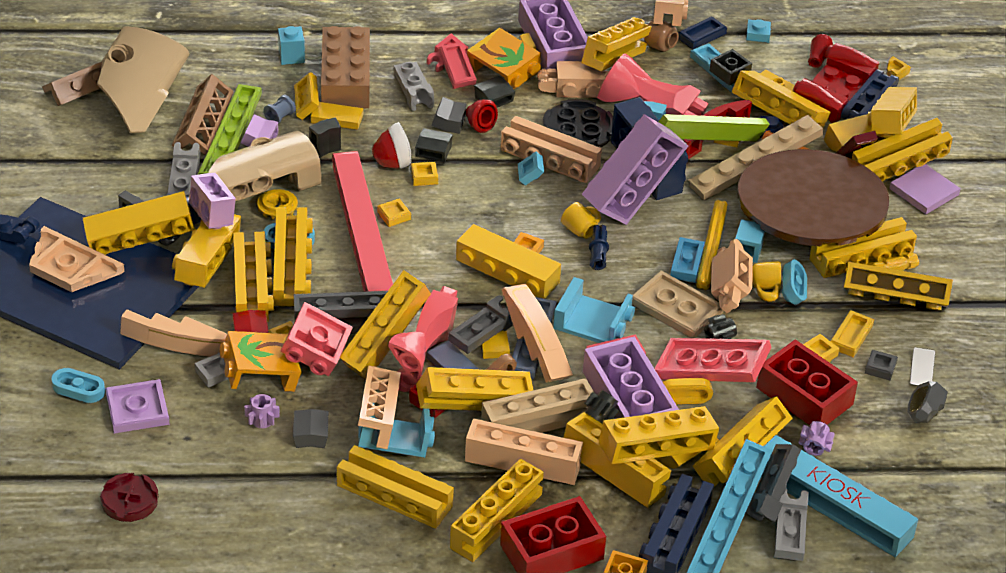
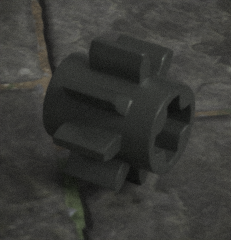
M725 314L708 318L709 325L704 327L706 339H732V337L737 335L735 322L731 318H726Z
M603 390L598 395L592 392L585 401V404L589 406L585 413L603 424V420L614 419L619 412L615 408L618 401Z

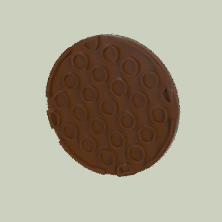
M794 149L768 154L751 163L743 171L738 183L737 197L740 201L741 209L750 221L754 220L763 231L796 244L822 246V243H836L839 246L857 242V238L865 235L868 237L876 232L883 225L888 214L889 194L881 179L861 163L827 151Z

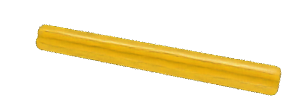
M716 200L714 202L696 286L699 289L707 290L710 288L712 258L718 253L728 206L726 201Z

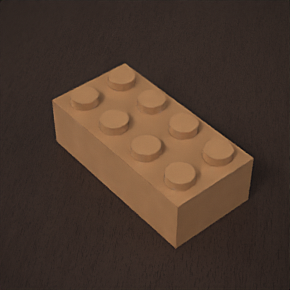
M323 27L321 102L369 108L370 27Z

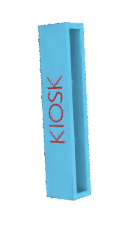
M775 435L764 447L771 449L773 452L776 444L791 443ZM802 450L800 451L797 465L792 470L786 484L787 493L798 499L803 490L807 491L808 505L896 558L914 538L918 518L865 488L860 483L853 481L836 469L819 461L814 456Z

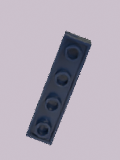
M682 474L678 483L671 485L668 493L669 501L668 503H663L659 511L658 519L660 520L658 523L654 522L648 536L650 540L648 544L645 542L642 544L639 552V558L648 560L646 573L680 572L712 503L714 484L703 481L700 489L691 487L693 477Z

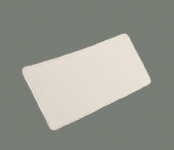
M914 348L911 384L919 385L932 381L934 350Z

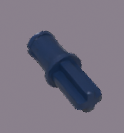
M603 224L593 227L592 241L589 243V250L591 251L590 267H594V270H602L606 267V253L609 250V244L607 242L606 226Z

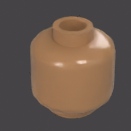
M653 19L647 24L652 26L649 35L644 37L647 46L662 52L675 47L679 34L676 27L672 26V23L663 20V25L653 24Z

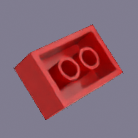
M795 339L764 362L758 374L756 388L770 398L777 396L787 410L810 425L813 421H819L828 425L853 406L858 381Z
M581 496L502 521L500 546L517 573H566L604 560L607 536Z

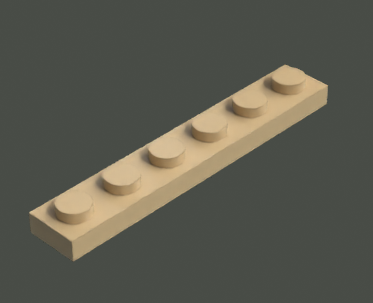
M806 115L689 179V187L703 200H706L739 182L743 171L757 159L779 151L799 149L822 136L823 128L809 115Z

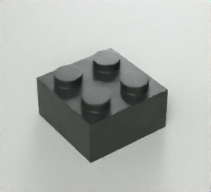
M731 49L712 58L709 71L730 86L736 82L740 71L752 70V63Z

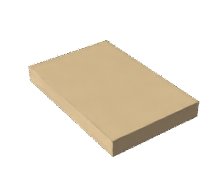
M663 271L657 273L634 293L632 299L633 306L690 338H696L704 331V327L709 325L708 318L721 315L724 312L720 308L719 302Z

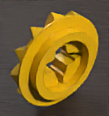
M269 190L258 198V211L262 212L264 217L271 216L274 220L276 218V205L281 202L279 207H287V215H293L294 211L297 210L298 200L293 193L287 190Z

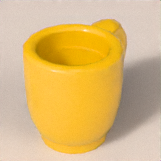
M579 202L571 204L561 217V223L567 229L585 239L593 235V227L601 221V213L596 208L591 206L584 207Z
M761 262L752 266V286L756 288L758 296L766 302H773L780 295L781 262ZM761 289H764V290H774V291H773V292H765V291H763V290H761Z

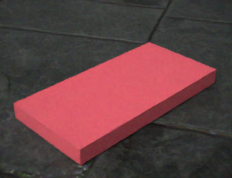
M670 338L654 369L661 380L704 378L709 381L755 382L772 347L770 340Z

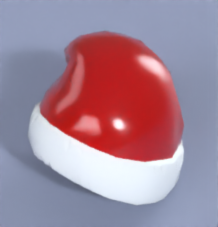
M399 122L394 123L387 131L383 132L372 146L374 159L383 167L403 169L411 163L410 144Z

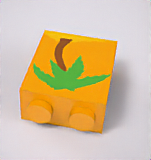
M498 28L467 50V56L474 72L485 65L503 76L513 89L520 87L522 83L535 76L541 70L540 52L501 28Z
M228 331L225 342H222L220 345V357L224 358L225 377L229 378L231 389H237L242 373L280 375L284 391L295 392L301 375L299 362L289 361L286 358V354L280 351L288 334Z

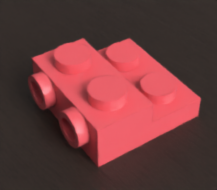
M304 302L280 351L286 354V358L294 363L302 362L309 366L314 374L329 376L337 365L353 327Z

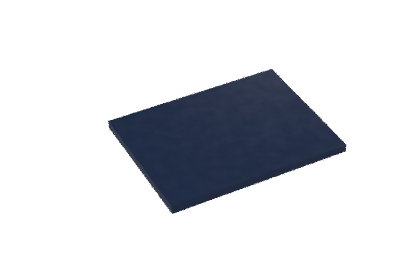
M39 197L18 217L26 219L28 216H33L39 221L40 227L34 233H30L29 238L23 244L0 240V317L119 370L145 344L120 334L121 316L124 312L130 310L148 319H152L155 313L170 318L199 287L195 285L189 286L174 280L175 269H172V263L176 253L150 242L106 254V256L123 263L124 272L74 292H70L31 273L29 263L35 254L34 249L36 243L40 241V231L44 226L89 247L83 218L88 216L42 197Z

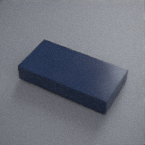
M711 16L678 32V40L693 50L727 34V27Z

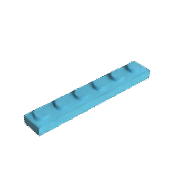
M748 439L745 440L687 573L720 572L772 453L771 449Z

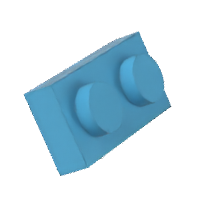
M680 237L670 276L678 280L695 283L705 242Z

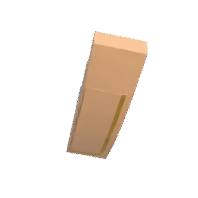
M523 284L503 288L502 292L517 338L525 339L531 360L539 361L545 382L571 377L573 375L554 328L528 286Z
M126 310L121 316V335L175 352L211 357L220 353V345L222 342H225L227 336L226 333L187 316L183 318L181 323L158 313H155L152 319H148L130 310Z

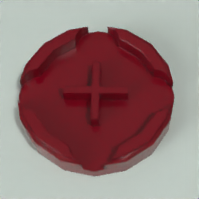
M123 473L114 476L105 483L100 495L103 511L110 518L121 522H134L144 519L158 505L159 494L155 482L141 474L142 477L134 476V473Z

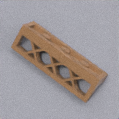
M99 62L42 86L44 93L51 91L57 105L60 106L98 90L100 87L97 85L102 69V63Z
M213 74L202 81L194 92L172 146L174 147L176 142H180L181 149H183L189 143L191 145L198 143L200 145V152L204 155L207 154L234 91ZM216 88L224 94V98H219ZM209 103H214L217 112L212 111ZM203 118H208L211 127H206ZM196 133L202 134L205 143L196 137Z

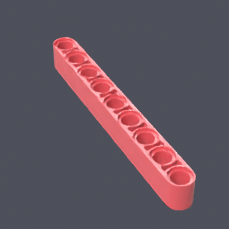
M358 151L333 153L334 175L363 291H388L393 282Z

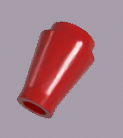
M818 34L812 39L808 59L810 66L819 68L826 59L825 52L828 46H833V41L828 35Z

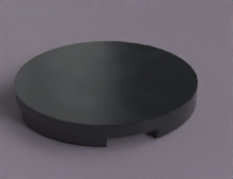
M584 99L564 100L560 102V105L548 109L544 114V127L600 148L611 141L613 115L611 112L596 106V102Z

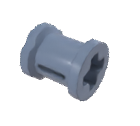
M287 95L280 96L277 102L272 105L268 104L263 109L265 118L277 121L278 124L283 117L292 115L296 111L294 102Z

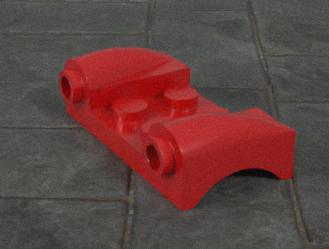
M839 43L828 46L825 52L826 65L812 81L806 78L802 81L798 80L793 88V92L830 111L828 119L831 123L838 122L841 119V113L845 105L879 67L878 61L852 47Z

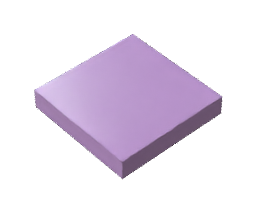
M926 164L916 167L890 184V190L924 214L930 213L957 197L961 189Z
M160 379L105 388L114 434L170 425Z

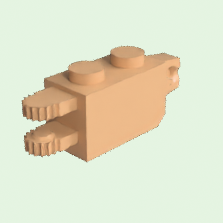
M557 61L556 69H542L538 72V88L542 92H556V97L597 98L609 71L604 70L601 72L581 63L582 61Z
M737 239L730 241L728 248L721 247L718 249L717 255L712 258L711 293L715 299L719 300L720 308L726 313L736 309L739 306L740 300L752 290L753 257L744 251L741 242Z

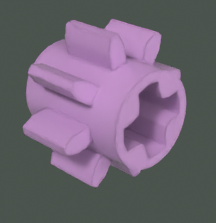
M265 394L251 397L250 405L244 406L245 416L248 417V424H253L257 428H267L274 425V418L280 417L279 406H276V399H271L270 396Z
M813 421L809 427L803 425L799 444L803 445L804 450L808 454L820 456L824 450L827 452L831 451L835 433L830 432L829 427L825 423Z

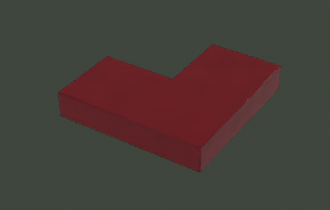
M875 131L855 135L835 154L851 159L854 151L886 138L877 136Z

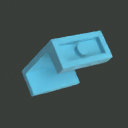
M573 277L555 308L553 328L597 343L622 338L626 329V322H631L634 316L635 307L632 306L633 295L627 294L621 307L582 295L584 280Z
M423 409L419 424L394 420L388 449L376 447L379 430L358 426V447L425 457L427 447L432 448L434 443L435 431H432L434 417L430 416L429 409Z

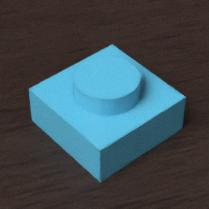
M748 19L746 40L769 43L771 22Z
M537 151L518 163L519 181L525 186L531 181L538 179L544 173L543 156Z

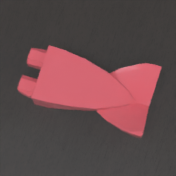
M626 53L613 65L597 96L598 99L604 102H617L640 97L643 101L667 105L666 114L702 116L709 104L698 98L701 91L691 85H672L651 79L633 58Z
M443 286L440 292L433 290L421 311L416 332L399 333L394 335L389 341L388 346L402 366L397 371L401 372L399 391L408 392L417 384L422 376L426 351L432 346L448 340V334L453 330L458 303L456 290Z

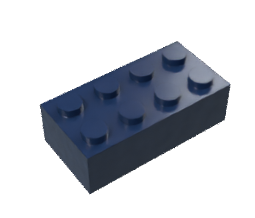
M640 97L614 104L611 143L616 149L644 114L657 122L659 121L651 108ZM684 151L651 193L656 200L683 193V186L686 180V163L688 162L686 151Z

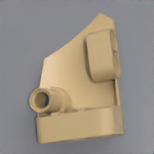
M125 26L121 29L102 59V69L97 85L113 102L123 118L129 133H145L167 97L169 88L190 53L186 47L165 35L143 28Z
M293 131L273 139L267 137L256 138L252 141L251 146L220 156L208 172L218 175L236 198L235 201L268 190L273 184V179L288 175L290 183L293 182L298 191L321 184L319 155L311 141L300 131Z

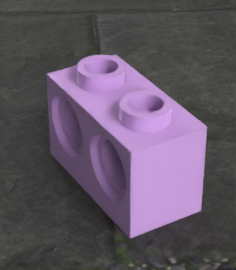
M216 173L192 175L189 203L209 229H219L224 226L233 225L236 198Z

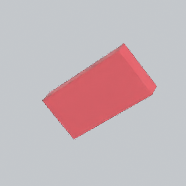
M457 42L440 46L439 52L453 89L475 85L477 79L463 43Z

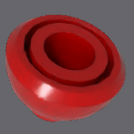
M482 99L467 107L466 117L474 130L486 133L494 127L498 118V109L493 101Z

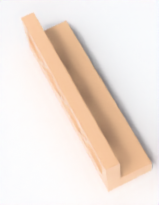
M368 366L358 426L379 430L376 447L388 449L401 372Z

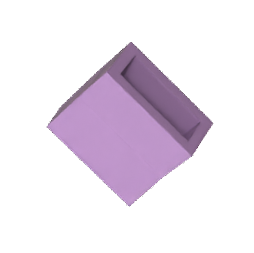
M254 114L241 144L249 147L256 138H276L278 135V122L266 120Z

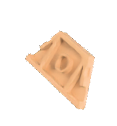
M45 226L41 228L40 241L36 243L35 254L29 263L31 273L70 292L107 280L124 272L123 263Z

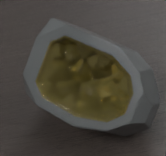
M934 381L919 384L912 393L908 403V413L915 423H928L930 419L937 416L939 411L944 409L948 391L938 382Z

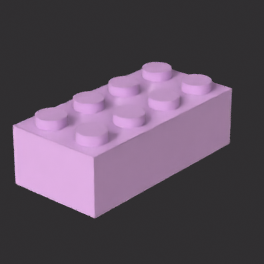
M568 0L519 1L518 21L524 33L530 34L536 50L540 52L542 69H556L557 61H582L588 37Z
M644 114L635 123L634 128L619 144L609 160L604 163L595 178L589 182L582 195L599 212L627 225L684 153L688 145L671 129Z
M635 336L585 349L583 373L595 394L598 395L603 390L618 401L615 408L619 412L614 419L679 410Z

